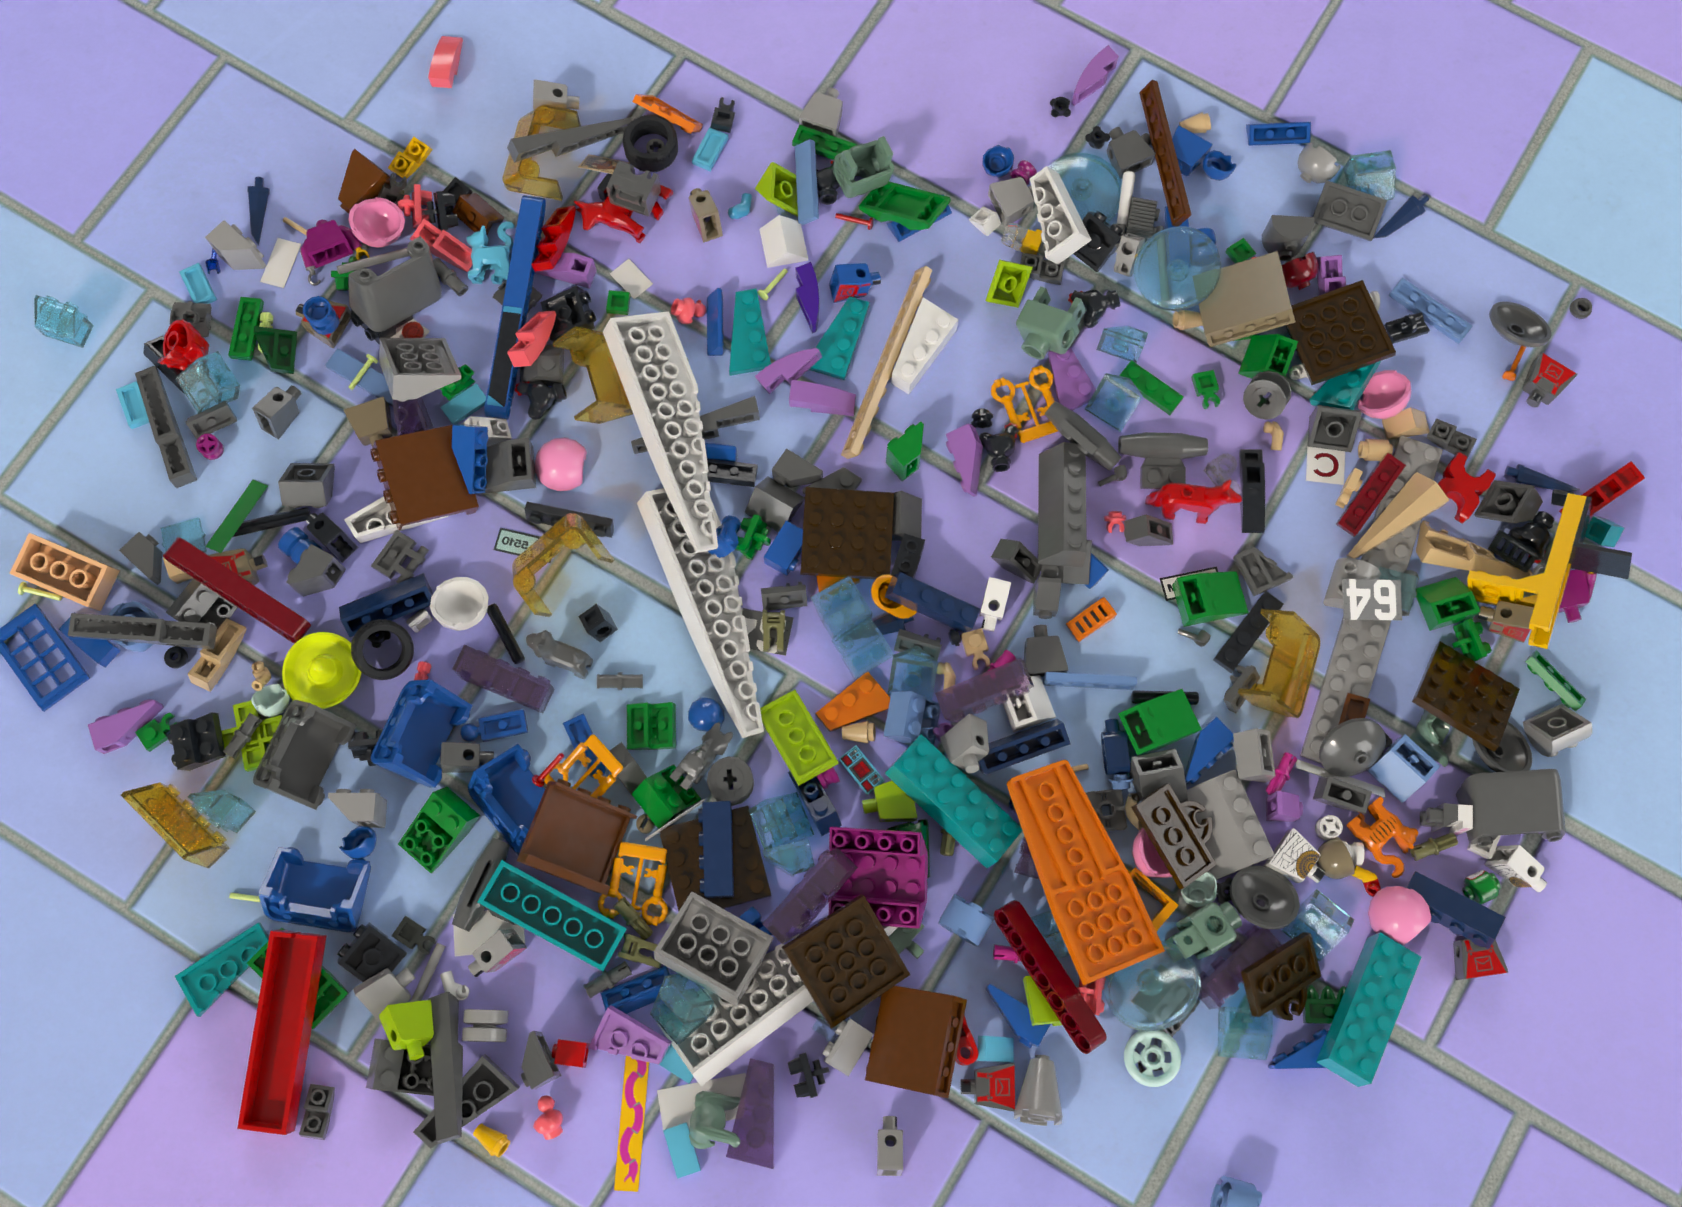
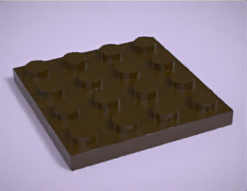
M1363 280L1291 305L1296 322L1285 326L1291 339L1298 341L1296 351L1311 385L1396 355L1395 348Z
M806 487L800 575L876 579L881 575H890L894 493Z
M1440 641L1434 648L1412 702L1494 752L1500 745L1520 689Z
M748 805L732 809L734 898L706 899L722 909L771 896ZM698 819L668 826L660 831L663 848L667 849L666 861L678 911H680L691 892L706 899L704 893H700V879H704V869H700L699 855H704L703 846H699V832H703V823H699Z
M862 894L782 946L783 951L831 1029L910 975L871 906Z

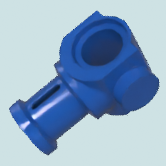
M728 515L723 518L722 525L716 528L718 548L709 550L710 554H715L718 558L729 555L736 549L739 543L736 533L741 528V522L737 517Z

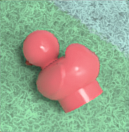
M689 297L682 300L677 298L671 306V314L676 316L679 323L688 325L693 322V315L703 317L706 314V307L701 303V300L695 303Z
M547 1095L542 1096L538 1100V1109L543 1114L537 1118L533 1127L538 1133L543 1134L545 1140H550L563 1132L561 1127L563 1115L560 1111L553 1109L555 1100Z

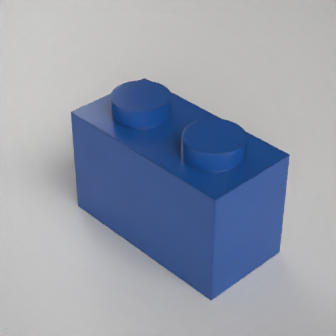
M785 521L764 555V564L788 576L790 571L794 572L800 561L798 558L802 553L803 529Z

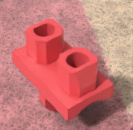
M414 184L412 200H410L409 195H404V199L398 201V207L401 211H404L405 216H410L412 211L413 228H418L423 219L429 222V216L422 215V211L428 209H421V205H427V202L432 201V192L421 190L420 184Z
M1105 977L1084 986L1081 979H1079V987H1076L1094 1015L1100 1016V1013L1104 1012L1105 1003L1101 1000L1102 990L1107 985Z

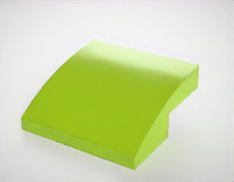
M1025 976L1023 982L1032 1026L1044 1024L1061 1026L1062 1023L1032 977Z

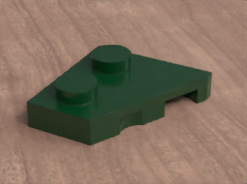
M254 326L255 337L271 372L294 374L297 331Z

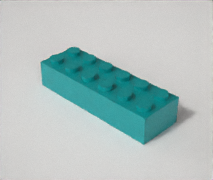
M922 734L909 745L884 773L987 869L998 862L1023 831L1017 822L952 764Z
M501 860L477 902L601 971L605 970L627 930L625 927Z
M1381 932L1366 939L1316 1060L1317 1063L1357 1087L1372 1084L1420 963L1421 956Z

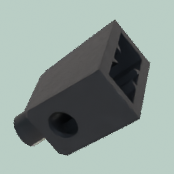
M312 513L307 517V529L342 563L358 548L324 513L319 515Z

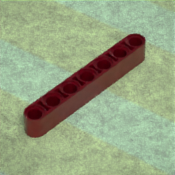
M177 537L163 554V557L169 563L295 644L310 629L311 624L302 616L186 540Z
M1013 900L994 912L996 924L1059 1018L1076 1047L1085 1054L1092 1052L1106 1041V1032L1020 902Z

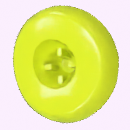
M330 632L312 633L298 640L286 654L282 669L283 684L290 698L311 703L322 709L333 707L345 701L357 688L362 674L352 659L351 642L340 635Z

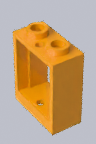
M1136 867L1131 871L1127 869L1131 878L1163 905L1151 920L1157 932L1179 905Z

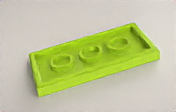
M795 689L760 708L763 726L798 786L839 764Z

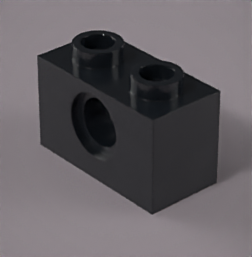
M904 533L891 573L892 576L901 572L915 578L924 549L925 539Z

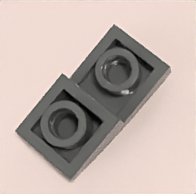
M1022 253L1020 264L1033 267L1029 278L1061 285L1064 262L1056 264L1050 260H1044L1043 255Z
M1436 419L1427 438L1454 455L1460 451L1468 459L1477 439L1456 431L1457 426Z
M310 1084L304 1104L306 1111L299 1132L301 1137L325 1140L332 1112L334 1087Z

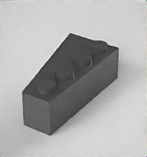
M486 1054L463 1077L462 1127L520 1087ZM435 1109L413 1131L430 1149L439 1144L436 1142Z

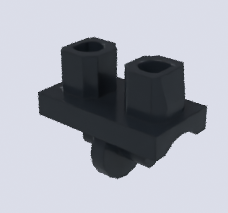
M443 191L433 193L435 209L433 201L427 202L428 210H423L422 215H428L429 222L436 223V214L438 229L441 231L458 226L457 214L446 215L445 207L455 206L454 194H443Z
M1422 312L1406 315L1403 318L1386 322L1384 325L1392 344L1427 334L1430 331L1424 322Z
M378 729L376 731V738L369 739L367 732L360 731L354 733L353 741H348V748L351 749L354 759L359 758L360 761L367 760L369 766L376 765L371 762V755L383 729Z
M806 1053L799 1054V1058L788 1062L791 1075L804 1072L805 1082L794 1085L797 1098L807 1096L813 1098L818 1096L813 1076H816L818 1085L825 1083L823 1073L830 1072L828 1067L821 1068L819 1059L812 1061L815 1071L811 1072Z

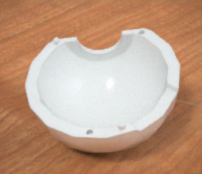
M455 577L445 580L436 587L437 589L431 597L430 609L434 618L443 627L456 631L466 630L478 624L484 618L488 609L489 597L485 587L478 581L468 577Z

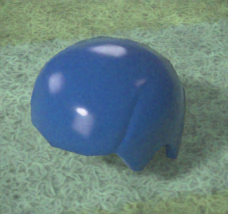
M996 145L988 149L983 155L982 166L985 172L992 177H1003L1013 168L1014 155L1009 147L1005 148Z
M1213 150L1205 155L1202 166L1210 179L1221 181L1227 179L1233 173L1236 163L1232 164L1231 155H1224L1220 151Z
M705 697L694 701L688 710V721L698 731L708 732L718 722L722 726L725 719L724 709L717 701Z
M358 826L351 830L347 837L342 838L343 847L340 846L339 848L352 859H363L369 856L375 849L376 833L368 826Z

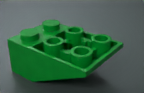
M1237 571L1198 573L1178 577L1172 584L1183 627L1249 613Z
M1183 689L1143 702L1118 713L1137 756L1152 753L1202 730Z
M444 787L432 792L398 845L432 874L467 836L481 815L450 788Z

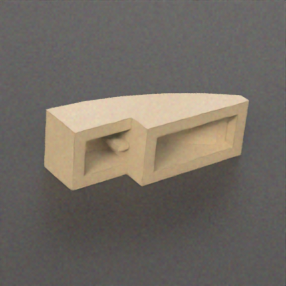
M228 618L225 619L217 629L214 649L202 648L200 651L201 658L188 673L192 684L209 692L212 691L233 659L247 630L246 627Z

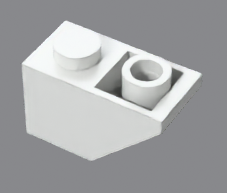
M470 416L462 423L488 427L487 447L512 439L506 419Z

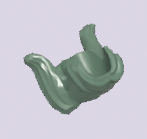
M1424 710V714L1417 724L1416 731L1409 738L1443 767L1448 765L1447 754L1440 746L1449 732L1450 725Z
M711 1091L697 1093L694 1103L695 1109L690 1118L689 1138L691 1145L698 1149H707L715 1145L714 1141L738 1147L741 1142L740 1138L735 1133L724 1128L726 1125L725 1111L736 1108L741 1102L740 1098L725 1096Z

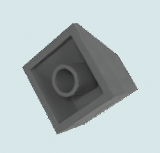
M290 463L278 481L282 506H290L292 508L301 506L321 508L327 506L332 497L334 464Z

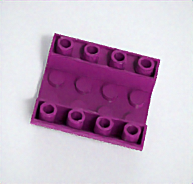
M830 827L829 851H836L835 895L829 897V915L862 894L882 926L919 929L927 903L928 851L922 832Z

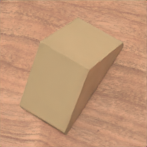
M1411 407L1401 411L1394 417L1382 419L1387 440L1397 439L1401 435L1410 437L1428 434L1430 431L1425 412Z

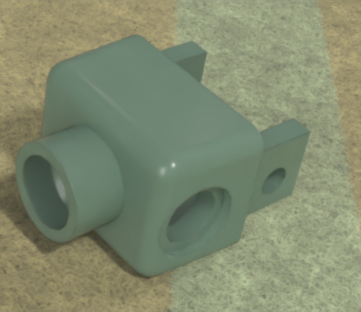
M884 136L866 144L861 143L853 146L849 150H845L835 156L833 173L847 198L863 195L888 184L894 172V165L891 161L893 152ZM861 176L864 179L855 181L854 177Z
M1040 286L1033 300L1028 299L1016 321V326L1024 340L1021 346L1022 350L1029 356L1039 360L1044 359L1048 350L1058 354H1065L1080 332L1078 324L1086 312L1082 299L1076 297L1067 312L1048 306L1051 298L1047 289Z
M1212 902L1176 922L1180 932L1162 942V945L1173 963L1183 958L1186 959L1193 954L1200 960L1233 942L1237 936L1235 930L1242 926V921L1230 903L1224 902L1218 906ZM1174 941L1179 948L1178 950L1174 949L1172 946V943Z

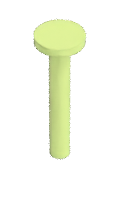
M784 268L764 290H758L757 293L763 300L769 298L767 294L786 275L787 269Z
M366 355L368 360L348 386L349 389L353 390L373 362L378 363V360L372 355Z
M21 582L18 587L19 595L27 592L58 601L62 599L61 595L27 587L26 582Z
M230 893L229 895L231 899L260 902L259 896Z

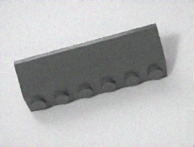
M1063 442L1039 454L1038 564L1083 567L1087 553L1086 454L1077 447L1079 443Z

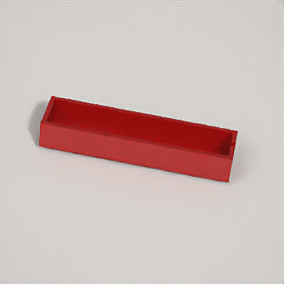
M288 930L270 931L237 1129L287 1135L296 1129L327 935Z

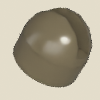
M643 814L638 817L636 821L637 829L645 834L652 832L655 824L649 816ZM648 818L649 820L647 821L644 829L641 828V825L643 824L644 820Z

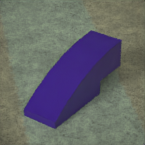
M809 262L795 268L796 279L800 287L796 288V299L813 334L817 331L819 321V289L812 263Z

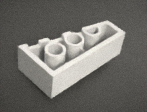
M1046 166L1031 177L1030 182L1034 202L1038 208V222L1041 223L1042 228L1041 238L1042 242L1045 243V258L1059 264L1090 242L1091 238L1059 173Z
M923 297L892 372L891 384L909 395L957 331L958 319Z
M384 496L344 519L354 537L360 543L393 534L397 530L396 524L393 525L391 522L390 511L392 510L390 504H386ZM449 516L418 522L410 525H405L402 527L401 530L398 531L400 532Z

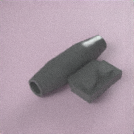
M1055 401L1045 412L1046 417L1062 436L1070 443H1079L1077 447L1088 458L1109 471L1122 458L1103 435L1081 416L1059 402Z
M1144 432L1119 436L1118 452L1120 454L1145 458L1140 467V489H1161L1169 483L1186 484V467L1181 459L1207 455L1208 439L1183 433Z
M492 838L476 861L459 897L452 925L468 932L474 926L486 908L477 902L501 860L506 861L510 847L509 844L496 838ZM487 908L492 916L515 925L514 922Z

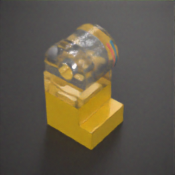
M1009 223L1005 228L1001 242L1014 250L1037 255L1042 243V230L1036 229V231H1032L1018 224Z

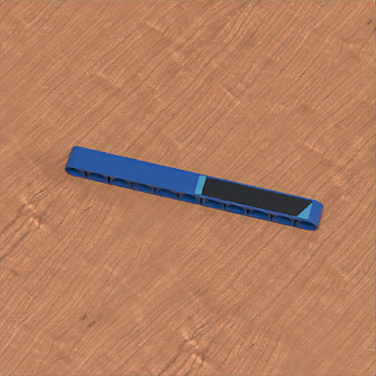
M523 195L521 199L485 401V417L508 420L510 416L518 367L513 366L507 351L518 342L515 333L526 324L535 274L532 263L538 256L536 246L541 240V228L543 227L546 211V200L542 197Z

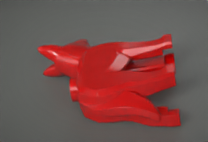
M660 185L661 192L659 196L667 200L673 195V190ZM609 196L604 202L585 203L574 201L579 207L576 210L582 215L584 230H590L595 224L603 223L610 228L631 234L639 244L646 235L642 233L644 227L631 219L633 211L611 204ZM656 201L651 212L654 214V218L659 220L664 212Z
M1231 480L1211 488L1183 483H1169L1164 485L1159 491L1150 493L1146 497L1145 504L1161 507L1163 517L1169 520H1174V513L1180 509L1198 512L1196 523L1206 524L1208 516L1221 505L1240 503L1242 496L1230 488Z

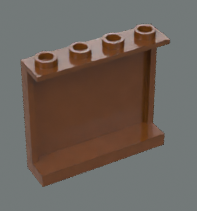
M452 425L375 440L373 449H370L373 462L377 461L379 468L377 470L378 480L384 484V500L386 504H390L392 510L390 511V519L393 525L396 524L397 530H401L405 525L466 512L467 515L476 513L479 508L476 495L469 494L452 449Z
M558 779L557 782L548 781L517 862L598 894L607 895L610 886L605 885L619 850L620 843L630 819H637V816L630 813L631 809L618 804V807L611 805V800L598 796V799L590 796L592 792L578 787V790L570 788L571 783L565 780Z
M893 986L883 993L876 1018L874 1037L871 1042L865 1081L949 1098L967 1000L954 995Z

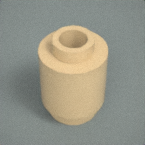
M1365 439V441H1360L1358 445V457L1363 458L1365 461H1381L1386 453L1391 455L1393 453L1392 444H1389V441L1384 439Z

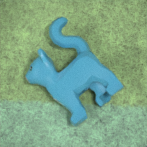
M506 221L498 227V236L505 242V245L487 246L489 237L486 235L485 226H482L480 231L467 236V243L472 247L471 260L473 270L468 271V278L471 279L472 284L483 283L486 269L495 270V273L491 275L493 284H502L504 279L507 280L513 238L506 233V230L514 228V223Z

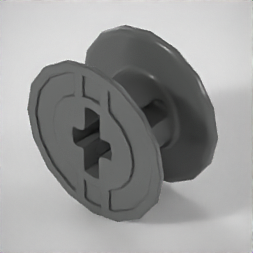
M1272 371L1260 372L1253 377L1245 389L1243 402L1245 408L1255 417L1266 420L1273 419L1279 416L1291 399L1292 390L1286 378L1279 373ZM1268 392L1271 393L1267 398H1264V397H1263V396H1265Z
M725 757L719 759L711 766L708 772L707 783L716 801H731L732 806L743 803L749 798L753 791L754 779L751 768L745 761L737 757ZM728 773H732L733 779L737 780L733 782L734 789L732 790L729 789L728 783L725 782L728 781Z

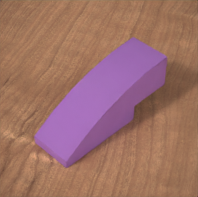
M1109 45L1101 50L1084 69L1074 91L1073 106L1104 86L1108 73L1116 68L1119 56Z
M1342 255L1317 257L1319 264L1317 273L1319 295L1346 286V276H1343Z
M817 348L802 350L775 361L755 375V378L770 394L783 381L786 380L791 385V380H798L823 356Z
M791 380L790 407L809 408L811 412L854 416L855 394L826 385Z

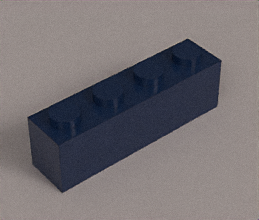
M901 572L892 577L885 594V598L963 633L973 629L980 608Z
M423 573L340 606V620L349 637H353L360 627L370 621L379 619L393 621L430 606L433 591Z
M1057 718L988 743L989 752L978 762L979 770L984 775L1070 745L1064 723Z
M731 801L702 802V809H698L699 823H703V832H699V846H703L704 855H699L700 869H704V879H700V893H704L706 899L734 898Z
M1416 871L1407 886L1408 889L1415 890L1424 898L1430 909L1431 922L1439 923L1449 928L1452 933L1462 935L1480 947L1487 949L1491 947L1506 918Z

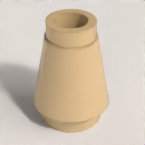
M1201 112L1179 122V126L1192 133H1206V130L1211 129L1209 114Z
M1184 309L1175 311L1173 314V326L1179 330L1203 326L1200 312Z
M865 721L842 726L843 740L868 744L870 741H875L876 731L874 723Z

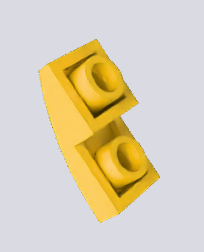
M413 136L403 153L398 151L388 169L401 178L406 177L407 179L421 166L433 149Z

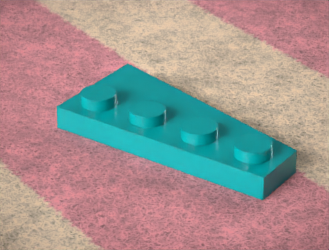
M757 288L738 291L735 295L729 367L730 376L761 371L771 364Z
M849 296L816 346L823 357L809 369L810 371L845 380L870 302Z
M1381 361L1329 379L1310 398L1311 405L1353 410Z
M261 923L255 924L175 975L178 984L197 1017H201L250 967L247 962L269 941V936Z

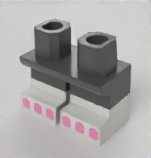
M1443 803L1435 808L1429 807L1426 811L1420 812V826L1431 827V832H1435L1443 827H1450V833L1460 835L1473 829V805Z

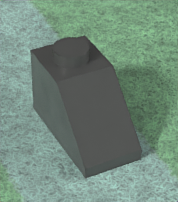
M786 449L772 468V476L780 485H787L792 488L813 484L823 478V471Z
M1147 514L1124 521V535L1128 543L1137 546L1173 545L1172 523Z
M138 532L119 551L151 581L158 585L161 582L162 551L156 547L159 543L150 534L145 537L142 533Z
M1000 539L991 556L1003 569L1033 584L1041 572L1042 564H1038V559L1020 541Z
M1038 578L1033 595V615H1037L1041 619H1051L1052 616H1056L1059 606L1061 578Z
M621 742L612 748L610 752L623 765V770L617 776L629 793L632 794L647 777Z
M1329 776L1320 777L1313 800L1333 807L1366 814L1372 791Z

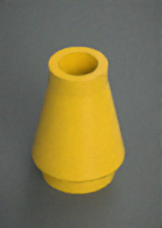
M483 1123L479 1124L473 1132V1136L479 1140L491 1156H502L510 1145L507 1135L489 1128Z

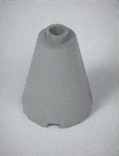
M1035 1055L1034 1059H1030L1014 1111V1119L1020 1116V1122L1047 1126V1121H1054V1125L1062 1124L1063 1116L1054 1062L1049 1060V1056Z

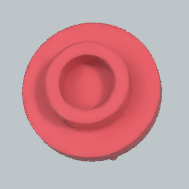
M1111 511L1109 515L1104 516V521H1108L1106 528L1109 533H1112V526L1114 524H1119V531L1124 532L1125 527L1121 521H1125L1126 516L1122 515L1121 511Z

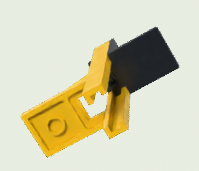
M1553 489L1551 504L1564 507L1544 573L1516 580L1505 575L1496 576L1484 571H1469L1467 578L1468 588L1472 590L1477 602L1497 605L1498 601L1534 608L1529 623V629L1532 630L1528 645L1548 649L1570 569L1623 579L1629 578L1632 560L1631 552L1583 544L1590 520L1592 497ZM1524 592L1534 593L1536 595L1524 597Z

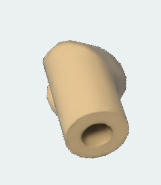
M1275 421L1265 422L1263 431L1270 433L1272 436L1271 450L1282 451L1283 430Z
M257 661L251 666L255 680L252 682V688L256 691H261L270 681L271 673L262 661Z
M939 662L936 672L937 674H944L943 693L954 694L956 675L950 663Z

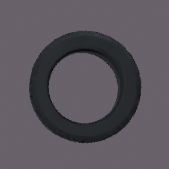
M652 114L640 116L632 120L625 128L623 134V147L626 158L631 165L643 172L646 170L650 171V173L658 172L669 167L674 162L678 153L677 134L672 124L667 119ZM647 134H658L667 140L666 145L655 153H642L634 148L636 141Z
M379 619L370 621L360 627L352 639L351 656L355 665L363 674L373 679L388 680L395 678L409 667L413 659L414 645L411 636L405 628L390 620ZM380 630L394 633L402 645L401 655L397 662L383 669L369 665L363 656L365 640L372 633Z

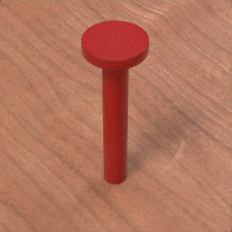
M839 213L835 215L837 219L867 225L868 230L872 229L873 217L865 220Z
M559 753L539 776L534 775L532 777L533 783L538 787H543L545 784L544 778L564 758V755Z

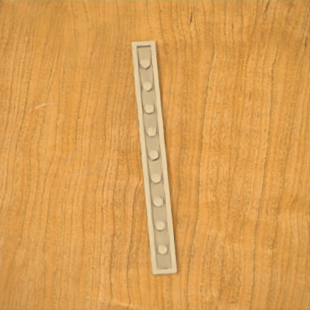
M927 266L916 270L842 450L841 456L847 459L858 456L863 450V441L871 430L870 424L872 419L878 413L879 401L886 393L887 389L885 387L888 380L892 377L893 367L900 355L902 344L907 338L908 330L915 318L917 307H919L922 301L923 292L930 284L931 278L929 277L932 269Z

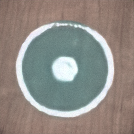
M1072 153L1058 158L1048 166L1059 173L1082 220L1088 212L1096 213V211H1100L1107 217L1106 222L1113 219L1119 210L1122 181L1110 163L1096 155Z
M1185 226L1167 228L1149 238L1138 252L1134 265L1135 281L1142 296L1150 304L1169 311L1186 310L1203 302L1215 289L1221 274V259L1214 242L1205 233Z
M1161 941L1164 952L1106 976L1104 993L1107 1004L1115 1017L1124 1025L1139 1031H1159L1177 1024L1194 1007L1200 992V975L1191 957L1185 959L1178 946L1173 943Z

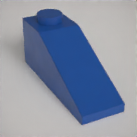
M988 984L986 991L1014 1034L1020 1037L1018 1042L1030 1049L1032 1045L1039 1047L1051 1024L1032 1026L1028 1006L995 986Z

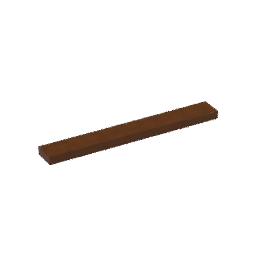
M1151 80L1139 94L1172 226L1179 227L1192 214L1158 81Z

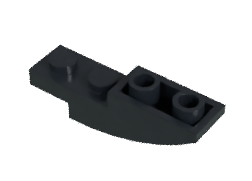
M1240 449L1242 533H1264L1265 467L1262 449Z

